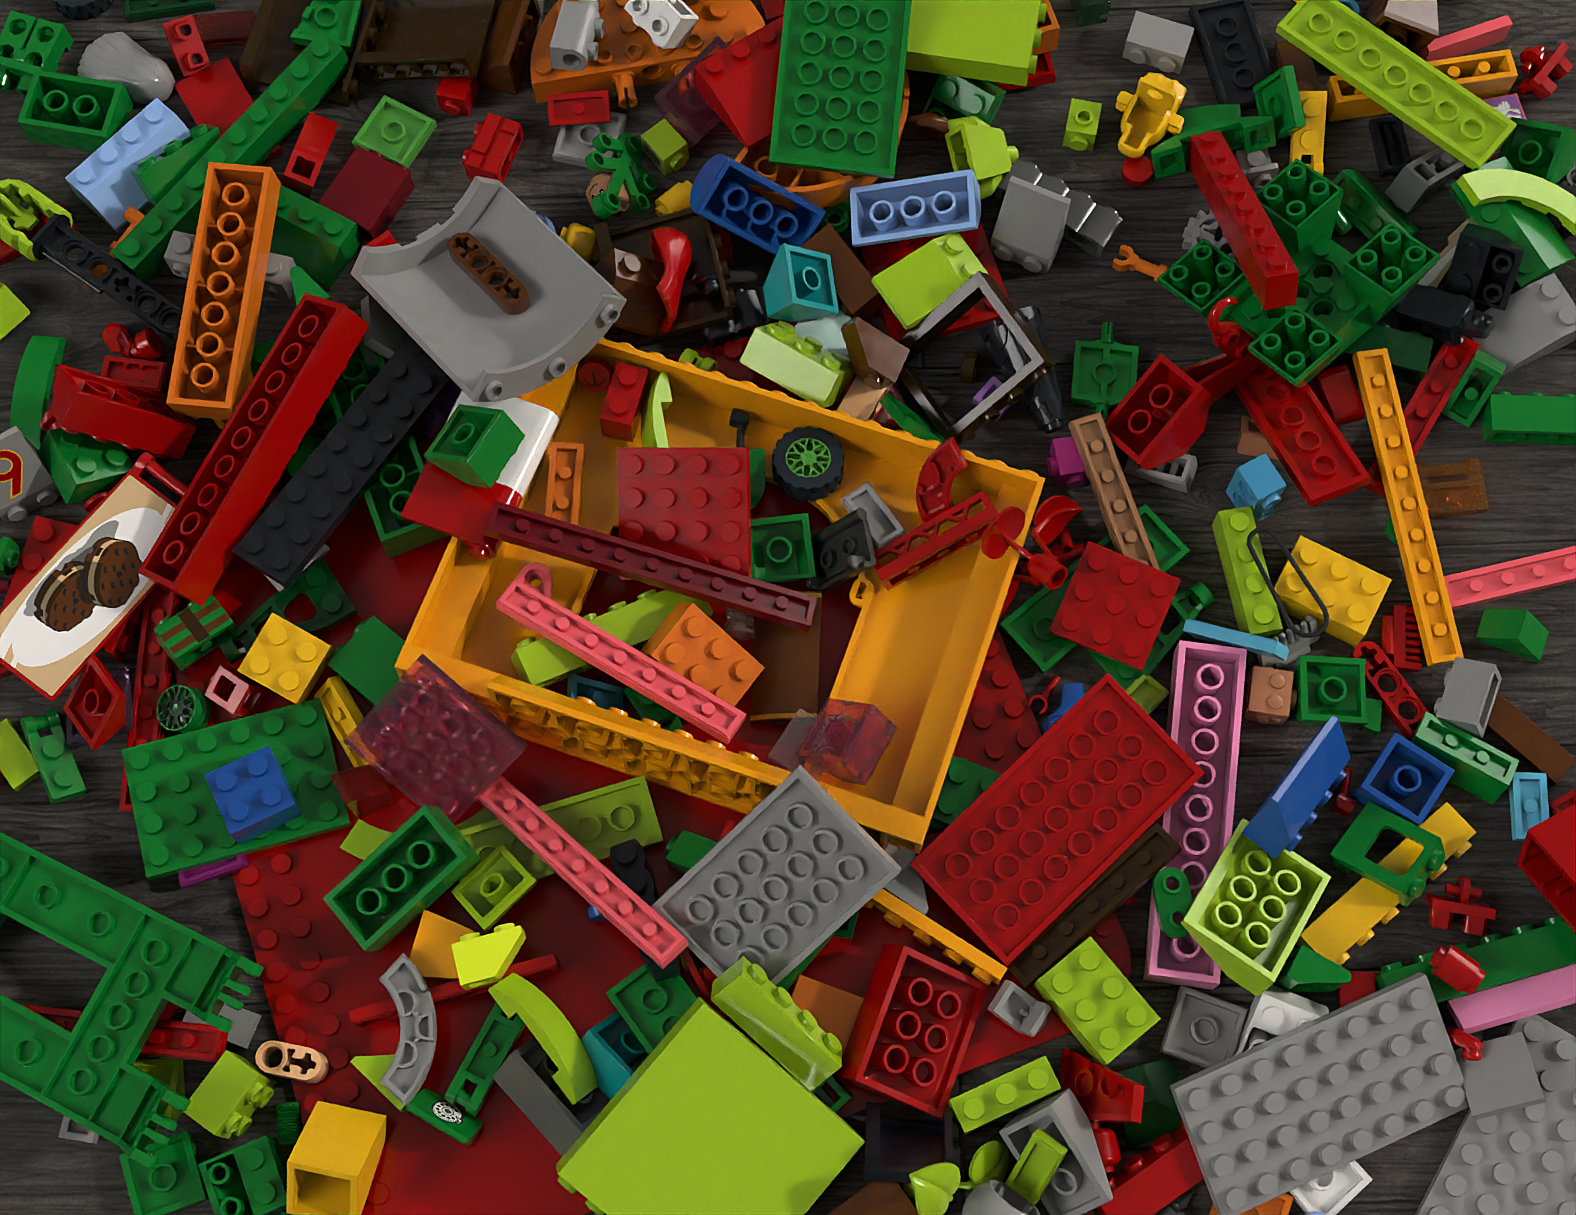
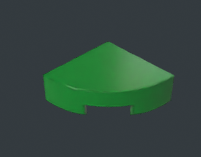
M1366 698L1368 724L1360 726L1364 731L1374 735L1380 733L1382 700Z

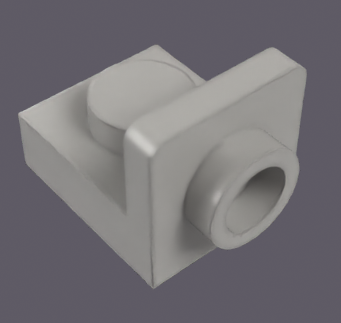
M1267 148L1248 154L1245 153L1244 149L1238 150L1235 153V158L1251 187L1257 189L1264 187L1279 171L1278 164L1271 163Z

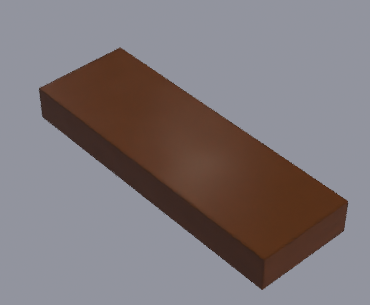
M1497 692L1486 730L1535 772L1546 773L1547 782L1554 786L1575 764L1576 758Z

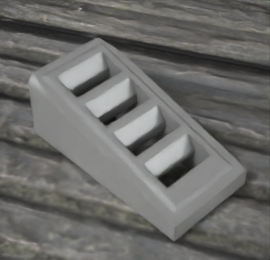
M1184 454L1168 462L1172 465L1169 474H1166L1164 471L1167 463L1158 466L1155 471H1147L1144 468L1138 467V463L1129 456L1124 472L1173 490L1189 493L1198 464L1196 456ZM1180 467L1184 468L1181 477L1177 476Z

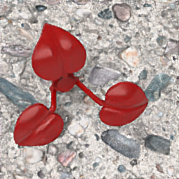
M1054 495L1043 501L1035 511L1032 518L1035 528L1031 531L1033 541L1039 545L1044 554L1037 553L1032 555L1013 541L1020 535L1025 524V514L1018 507L1011 506L1005 508L985 528L981 537V550L988 558H1001L1010 546L1029 560L1027 570L1031 577L1014 574L999 620L1013 600L1019 587V581L1032 583L1037 587L1043 584L1050 590H1056L1066 580L1068 569L1059 563V558L1054 556L1046 545L1051 543L1062 532L1072 517L1083 510L1072 499L1062 495Z

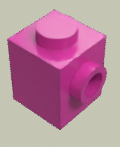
M1073 437L1053 439L1050 457L1047 458V466L1050 477L1055 476L1057 487L1078 488L1089 482Z

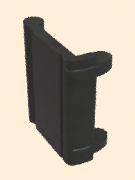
M863 508L852 511L811 536L818 577L812 576L806 580V587L810 591H822V594L828 593L838 585L862 572L870 570L876 565L869 523L866 519L867 513Z

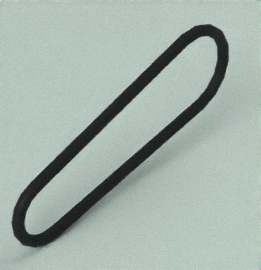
M1255 528L1247 537V546L1288 627L1294 634L1300 637L1313 638L1319 636L1326 630L1329 624V614L1326 606L1279 536L1269 528ZM1266 532L1274 538L1321 608L1324 615V623L1316 632L1304 633L1296 629L1292 624L1252 546V538L1255 534Z

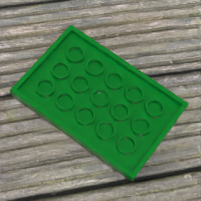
M785 0L769 165L888 179L894 178L912 0Z
M319 698L302 702L301 705L293 704L122 749L146 878L149 880L236 858L238 855H247L351 827L329 725ZM269 745L284 771L303 815L239 845L228 831L205 774Z

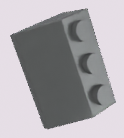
M534 1037L510 1053L492 1078L560 1155L563 1156L609 1103L610 1099L597 1087L576 1104L572 1105L551 1077L559 1069Z

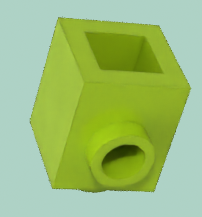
M1071 99L1062 146L1070 147L1076 151H1093L1102 103Z

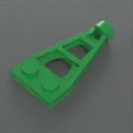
M1199 581L1185 592L1174 596L1168 610L1173 611L1180 620V623L1167 635H1164L1159 630L1155 644L1149 653L1142 672L1086 648L1084 650L1104 674L1109 673L1126 691L1143 674L1145 676L1151 675L1184 634L1183 629L1186 620H1195L1202 610H1205L1214 603V597L1209 589ZM1189 598L1191 599V601L1194 603L1195 606H1192V605L1189 603Z

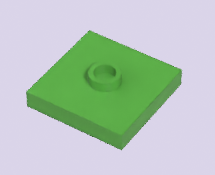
M384 95L352 140L354 148L359 146L367 151L370 149L375 150L385 160L393 164L398 162L409 168L437 127L436 120Z

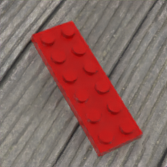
M1263 363L1260 368L1233 387L1309 507L1369 485L1370 475L1308 383L1302 388L1296 387Z

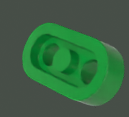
M1168 867L1162 869L1155 876L1152 883L1159 927L1166 936L1172 939H1182L1190 933L1183 925L1175 924L1172 916L1177 913L1184 918L1193 903L1189 881L1184 872L1177 868ZM1166 880H1175L1178 885L1177 889H1168Z

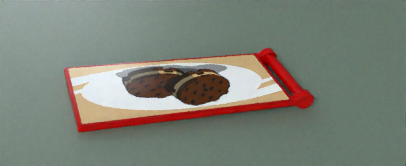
M147 451L138 458L129 472L0 609V664L50 702H54L84 669L90 655L96 656L158 587L156 583L137 572L177 505L140 478V476L147 471L180 497H183L188 486L156 463L155 457Z

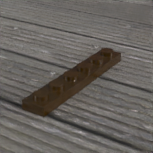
M1156 822L1006 966L1026 990H1029L1040 977L1060 962L1182 851L1181 846Z

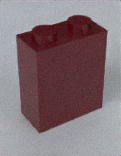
M357 146L318 204L355 222L362 238L371 242L386 231L415 186L410 175L411 172L407 167L398 162L393 164L385 160L375 150L370 149L367 151Z

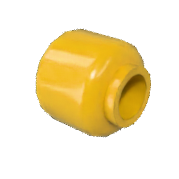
M575 222L571 223L568 228L563 226L559 237L588 264H590L591 260L597 262L600 251L595 230Z

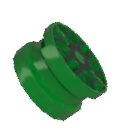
M174 685L167 688L161 694L156 708L157 718L160 724L170 731L187 733L202 729L207 725L211 716V701L204 695L205 692L200 689Z

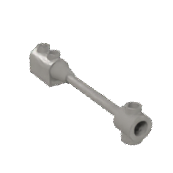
M563 0L549 46L552 68L581 71L586 68L588 60L596 61L598 42L593 41L595 37L602 38L605 29V20L600 19L599 0H578L577 2Z

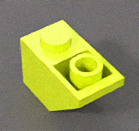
M514 923L502 924L493 928L494 933L480 936L479 932L469 933L459 937L460 942L451 944L460 986L467 991L501 981L526 940L525 931L520 925L515 927Z

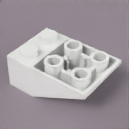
M1271 985L1261 995L1254 997L1234 1056L1328 1014V1007Z

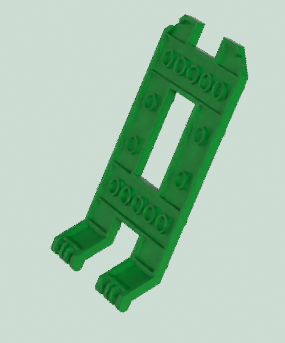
M0 832V928L7 916L107 968L72 1032L0 993V1080L113 1142L129 1158L154 1170L159 1161V1156L145 1150L148 1141L151 1138L153 1142L159 1145H167L171 1138L156 1129L157 1125L159 1124L175 1132L178 1126L177 1121L163 1114L169 1104L181 1112L186 1111L191 1100L178 1094L167 1083L133 1066L169 1001L191 1012L209 1025L229 1033L234 1024L232 1023L233 1021L218 1014L224 1003L237 1011L243 1008L244 1003L231 997L229 994L233 989L249 997L252 991L250 990L251 988L241 982H237L242 971L255 978L260 977L264 967Z

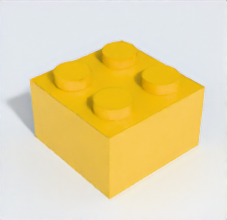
M271 613L237 671L293 703L301 705L302 702L306 701L336 648L280 616Z

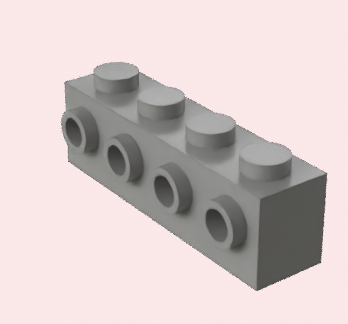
M173 231L163 258L174 275L188 278L196 235ZM269 252L262 295L272 299L291 302L294 290L290 270L296 266L292 257Z

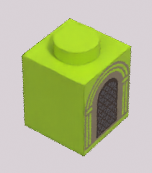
M665 118L641 135L643 152L665 176L673 170L681 169L689 159L688 143Z

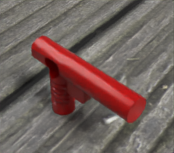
M1064 528L1058 535L1060 544L1049 547L1051 553L1059 558V563L1061 564L1081 558L1085 550L1083 544L1073 546L1071 531L1067 528ZM1028 561L1020 563L1024 576L1029 574L1027 570Z

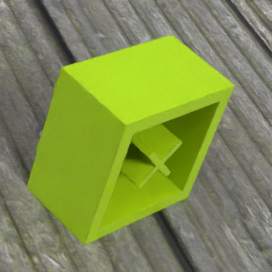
M226 1050L189 1100L191 1102L187 1110L183 1112L213 1135L234 1140L236 1136L241 1137L248 1130L252 1123L250 1117L258 1106L262 1108L274 1094L272 1088L277 1081L246 1058Z

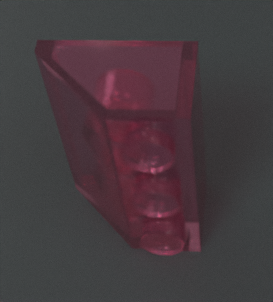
M719 36L654 97L663 118L688 143L689 151L721 121V118L697 92L693 67L728 47Z

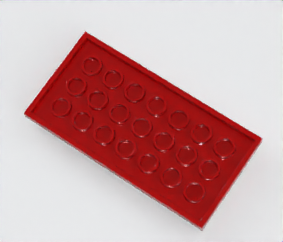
M1106 673L922 850L909 865L1005 966H1008L1205 772L1109 673Z

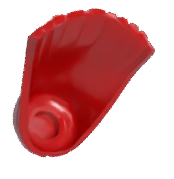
M664 226L654 229L650 235L654 260L664 263V273L656 288L662 302L665 304V310L658 330L667 332L677 316L684 278L691 263L692 249L686 234L675 228Z

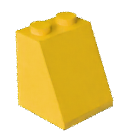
M317 1101L287 1160L286 1213L292 1215H361L384 1147L386 1115Z

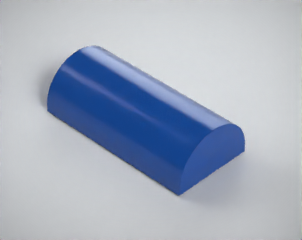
M722 153L710 158L701 168L690 194V207L694 213L775 256L779 247L784 243L797 247L805 244L811 238L826 213L819 206ZM747 184L762 186L763 190L782 194L794 202L796 209L788 210L782 205H771L762 194L752 191Z

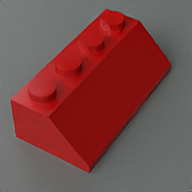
M58 363L55 369L52 413L58 421L60 428L72 434H78L79 432L89 434L94 439L104 443H108L109 440L118 442L125 448L133 451H138L139 449L147 450L162 459L172 457L181 460L196 426L189 416H178L166 403L167 396Z

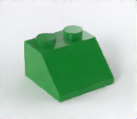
M459 404L424 454V457L429 462L468 485L491 488L499 479L500 473L510 458L517 452L518 446L525 435L504 410Z

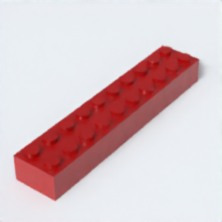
M304 293L137 573L178 596L202 607L204 606L206 600L213 593L214 587L222 573L229 566L234 555L232 550L248 532L257 514L264 507L267 497L275 484L280 480L283 470L291 457L296 453L299 443L308 428L313 424L314 418L324 401L329 397L338 377L345 370L347 362L357 345L362 341L363 335L369 327L367 322L345 304Z

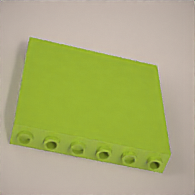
M912 0L905 69L1027 86L1028 75H1035L1037 56L1032 54L1034 48H1040L1042 30L1037 28L1039 22H1045L1047 4L1042 3L1043 0Z
M698 997L556 1163L557 1173L560 1176L557 1180L570 1193L574 1194L576 1191H579L587 1198L585 1204L596 1215H604V1213L606 1215H804L865 1143V1140L856 1130L701 997Z

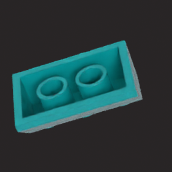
M618 1010L589 1029L581 1039L591 1061L597 1085L610 1100L649 1056Z

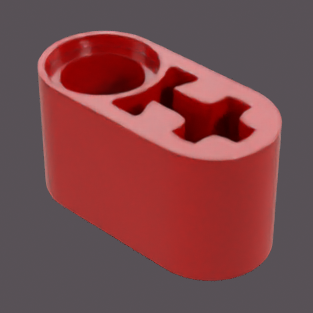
M1342 364L1322 370L1311 379L1313 392L1337 427L1364 419V405L1346 365Z

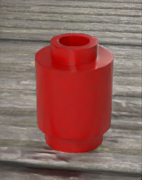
M1449 944L1446 948L1440 945L1429 960V963L1433 965L1431 973L1460 993L1464 991L1471 995L1486 975V972L1480 968V963L1452 944Z

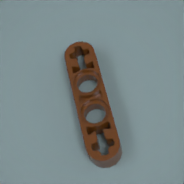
M462 232L453 235L448 240L447 248L452 260L504 312L510 315H517L529 308L530 298L526 287L473 235ZM464 249H469V253L466 254ZM480 261L487 262V264L481 268H473V265L475 263H478ZM496 278H504V281L498 285H490V282ZM509 292H511V295H512L514 298H512V297H511V298H508V295H507V294H508Z

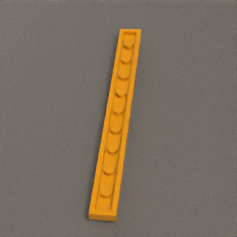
M1387 348L1359 351L1352 356L1427 666L1454 663L1456 657L1464 658L1388 350Z

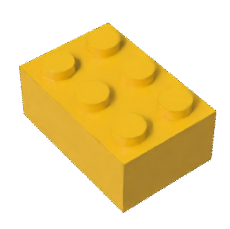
M1300 535L1290 554L1327 608L1329 624L1324 632L1356 647L1365 636L1392 579ZM1287 559L1273 587L1287 614L1301 621H1305V618L1311 615L1317 621L1318 629H1320L1324 623L1323 612Z

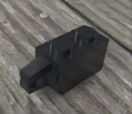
M1416 284L1408 292L1396 311L1401 331L1419 332L1425 337L1433 338V341L1449 346L1461 344L1466 336L1486 339L1495 325L1494 317L1475 309L1472 299L1462 294L1455 295L1441 291L1433 286Z

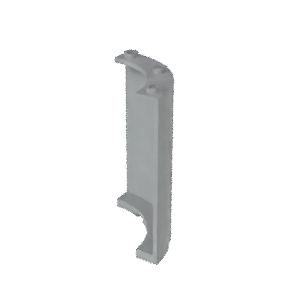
M474 176L467 191L452 209L455 213L444 224L436 223L425 232L415 236V242L401 246L399 243L378 247L362 246L350 274L473 402L500 401L531 392L555 378L563 376L567 370L587 355L601 340L612 324L618 320L620 312L627 301L507 187L495 179ZM466 232L473 235L526 287L530 298L529 308L517 315H510L504 312L452 260L447 248L448 240L457 233ZM464 249L466 251V254H468L469 249ZM480 261L478 263H475L473 265V268H481L485 266L487 262ZM496 278L490 282V285H498L504 281V278ZM509 292V293L507 294V295H508V298H511V297L514 298V297L511 295V292Z

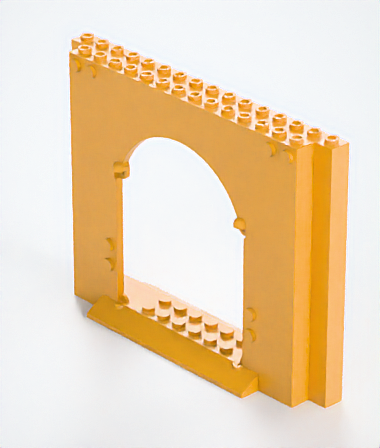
M604 337L587 355L567 370L563 376L555 378L531 392L516 397L547 408L559 418L557 427L519 508L545 515L551 442L584 443L579 526L611 536L614 532V527L619 529L617 448L643 447L641 419L633 442L602 435L599 417L611 380L604 390L591 391L586 389L580 383L578 373L583 362L589 358L596 357L605 360L612 369V376L617 361L648 368L650 384L661 372H667L673 401L663 412L669 447H736L738 428L729 426L730 416L733 408L747 411L749 414V425L745 434L744 447L765 449L766 482L778 485L773 479L772 454L773 449L776 448L777 441L781 440L785 433H790L799 427L800 429L806 427L820 428L826 433H831L834 439L839 441L841 450L844 452L842 481L837 485L836 491L828 494V497L810 502L831 523L849 514L842 505L841 498L869 482L906 533L924 524L917 507L916 485L926 459L941 444L936 440H923L913 437L912 434L905 430L894 431L882 427L873 420L863 421L856 419L841 410L831 411L819 407L818 404L809 400L799 401L788 397L781 391L761 389L749 381L739 382L727 378L718 371H704L696 368L689 362H676L666 359L660 353H647L635 349L629 343H616L606 340ZM960 449L968 466L956 475L952 482L951 497L954 506L984 490L998 513L1007 507H1018L1025 514V524L1020 535L1013 541L1023 548L1045 478L1040 477L1034 471L1027 469L1018 470L1008 467L1000 460H986L975 456V454L968 450ZM983 502L969 509L967 519L986 509ZM947 521L941 524L938 535L959 523ZM452 536L394 667L401 679L431 688L438 701L499 721L504 733L634 777L644 775L648 782L745 815L751 812L792 773L758 761L759 758L751 753L740 751L737 754L728 751L724 745L716 741L707 740L704 743L693 739V736L686 731L674 729L671 732L660 728V724L653 720L642 718L639 721L630 718L626 712L618 708L609 707L606 710L597 707L595 702L588 698L577 696L576 699L548 690L549 686L541 688L521 681L510 659L515 649H517L516 645L531 637H535L536 641L545 637L533 630L523 628L515 619L496 609V601L514 579L518 580L519 572L524 566L530 563H541L550 570L552 575L551 600L579 615L598 569L505 541L502 542L495 558H487L486 561L474 558L468 553L469 549L462 539ZM918 537L911 542L909 551L929 541V539ZM980 538L888 591L880 580L874 566L870 570L858 574V579L852 585L849 600L854 606L862 609L821 722L828 716H837L843 712L855 715L859 721L858 731L854 734V739L858 743V751L851 757L843 756L840 758L836 768L824 770L816 764L815 754L810 749L804 769L884 851L888 843L917 854L921 852L1021 555L1010 546L1001 558L990 559L981 550ZM888 554L878 561L881 567L900 556ZM536 579L533 580L530 583V585L533 587H537L542 583V581Z

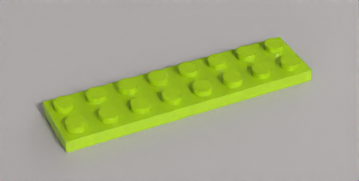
M1300 0L1277 25L1275 31L1277 34L1472 170L1475 168L1480 169L1486 164L1517 126L1511 119L1338 0Z

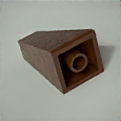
M1373 0L1364 17L1365 20L1416 55L1436 39L1439 34L1437 0Z

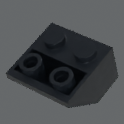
M1468 223L1460 233L1443 291L1455 295L1462 294L1472 299L1473 302L1505 311L1525 250L1500 231Z

